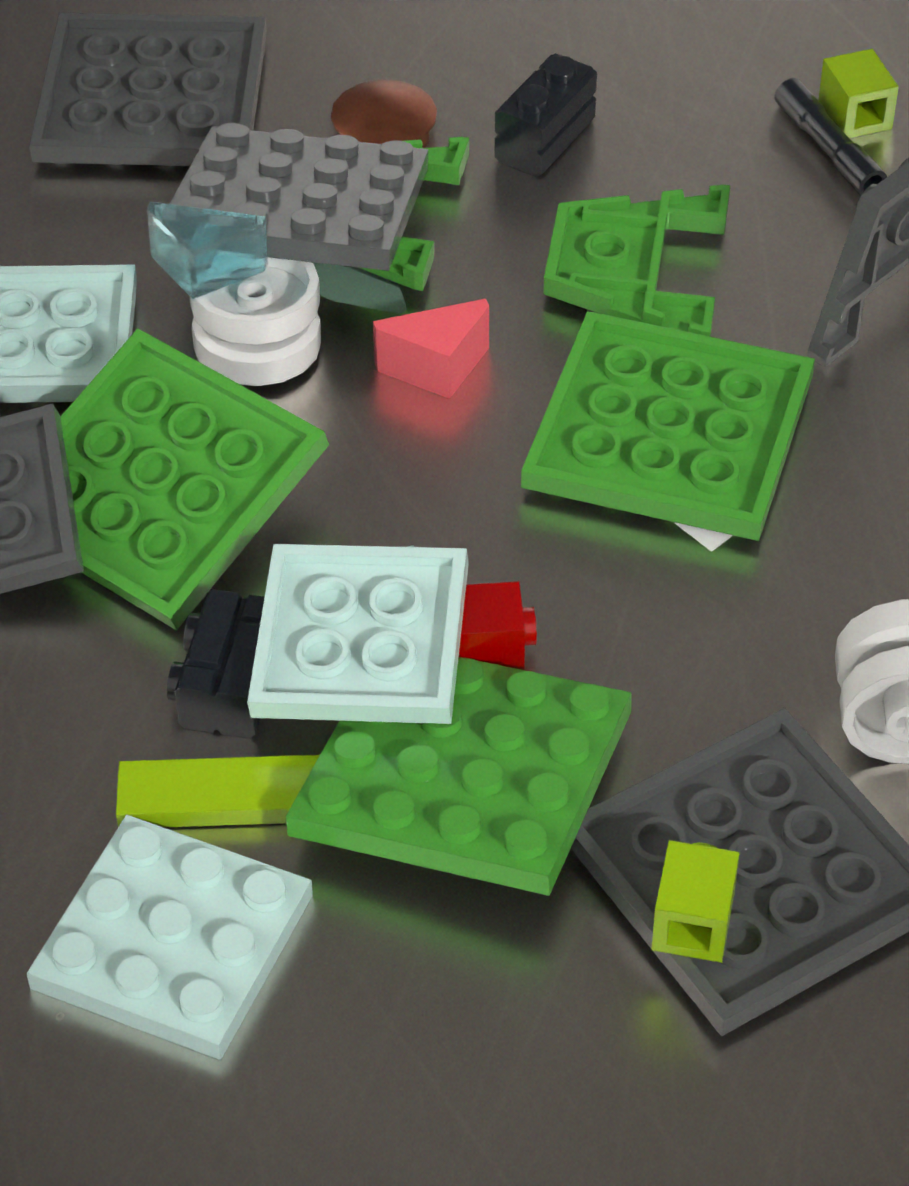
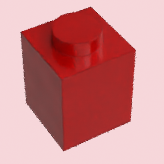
M520 582L466 584L459 657L525 670V646L536 645L537 630L534 607L522 606Z

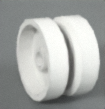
M214 251L207 254L194 267L189 281L190 305L194 315L192 322L193 347L198 362L240 385L263 386L282 383L300 375L317 359L321 345V325L317 313L320 304L319 277L312 262Z
M901 599L874 606L851 619L837 638L835 662L837 681L841 687L839 702L842 728L850 744L869 757L890 763L909 764V599Z

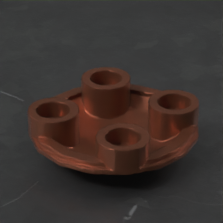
M374 80L359 83L344 91L333 103L331 121L336 132L340 135L355 137L359 142L383 144L388 141L422 139L423 148H425L429 144V131L436 122L437 108L431 96L418 86L397 80Z

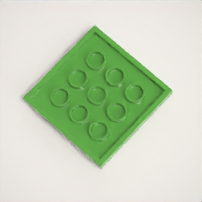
M587 311L521 470V488L759 541L813 377L815 358Z
M137 328L60 417L84 572L81 573L177 630L329 446L325 431Z
M458 657L451 724L370 721L338 722L286 815L288 836L550 896L631 714V692Z

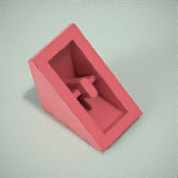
M486 298L373 321L374 364L377 372L450 399L489 349V304Z

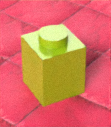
M872 48L823 58L818 100L825 107L826 113L849 138L893 128L899 86Z
M672 840L668 841L655 907L652 951L722 963L735 893L740 852L719 849L707 843L689 844Z

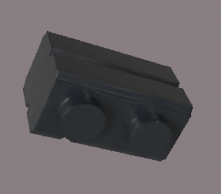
M555 53L550 55L539 66V70L534 71L495 112V132L498 135L495 137L494 157L499 163L535 177L541 176L595 118L596 97L593 95L597 88V72L593 67Z
M211 589L206 595L201 613L189 614L183 640L184 650L187 651L184 662L174 661L172 663L167 681L168 700L176 701L178 724H181L184 729L208 733L219 730L222 735L251 739L256 734L260 718L250 717L247 700L264 596L249 594L247 598H243L240 593Z

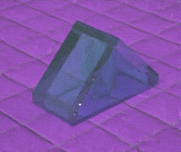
M158 202L149 203L147 213L151 257L192 299L266 270L268 265L266 216Z

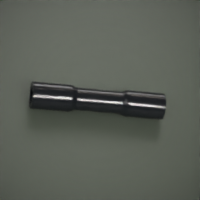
M788 79L777 88L774 96L776 103L832 159L835 168L860 196L870 185L878 184L887 178L886 173L859 144L854 143L826 113L825 107L799 79Z

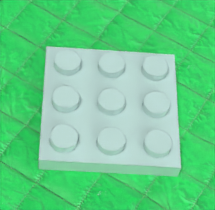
M135 264L0 266V403L75 401L132 335L137 290Z
M273 544L247 700L250 717L451 724L469 565L467 548Z
M126 814L28 970L27 977L30 989L221 1061L313 896L312 880Z

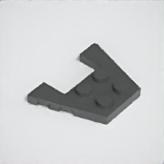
M909 158L903 161L899 168L883 181L870 185L858 200L850 230L808 348L807 356L815 358V361L824 367L828 366L859 341L865 297L909 263Z

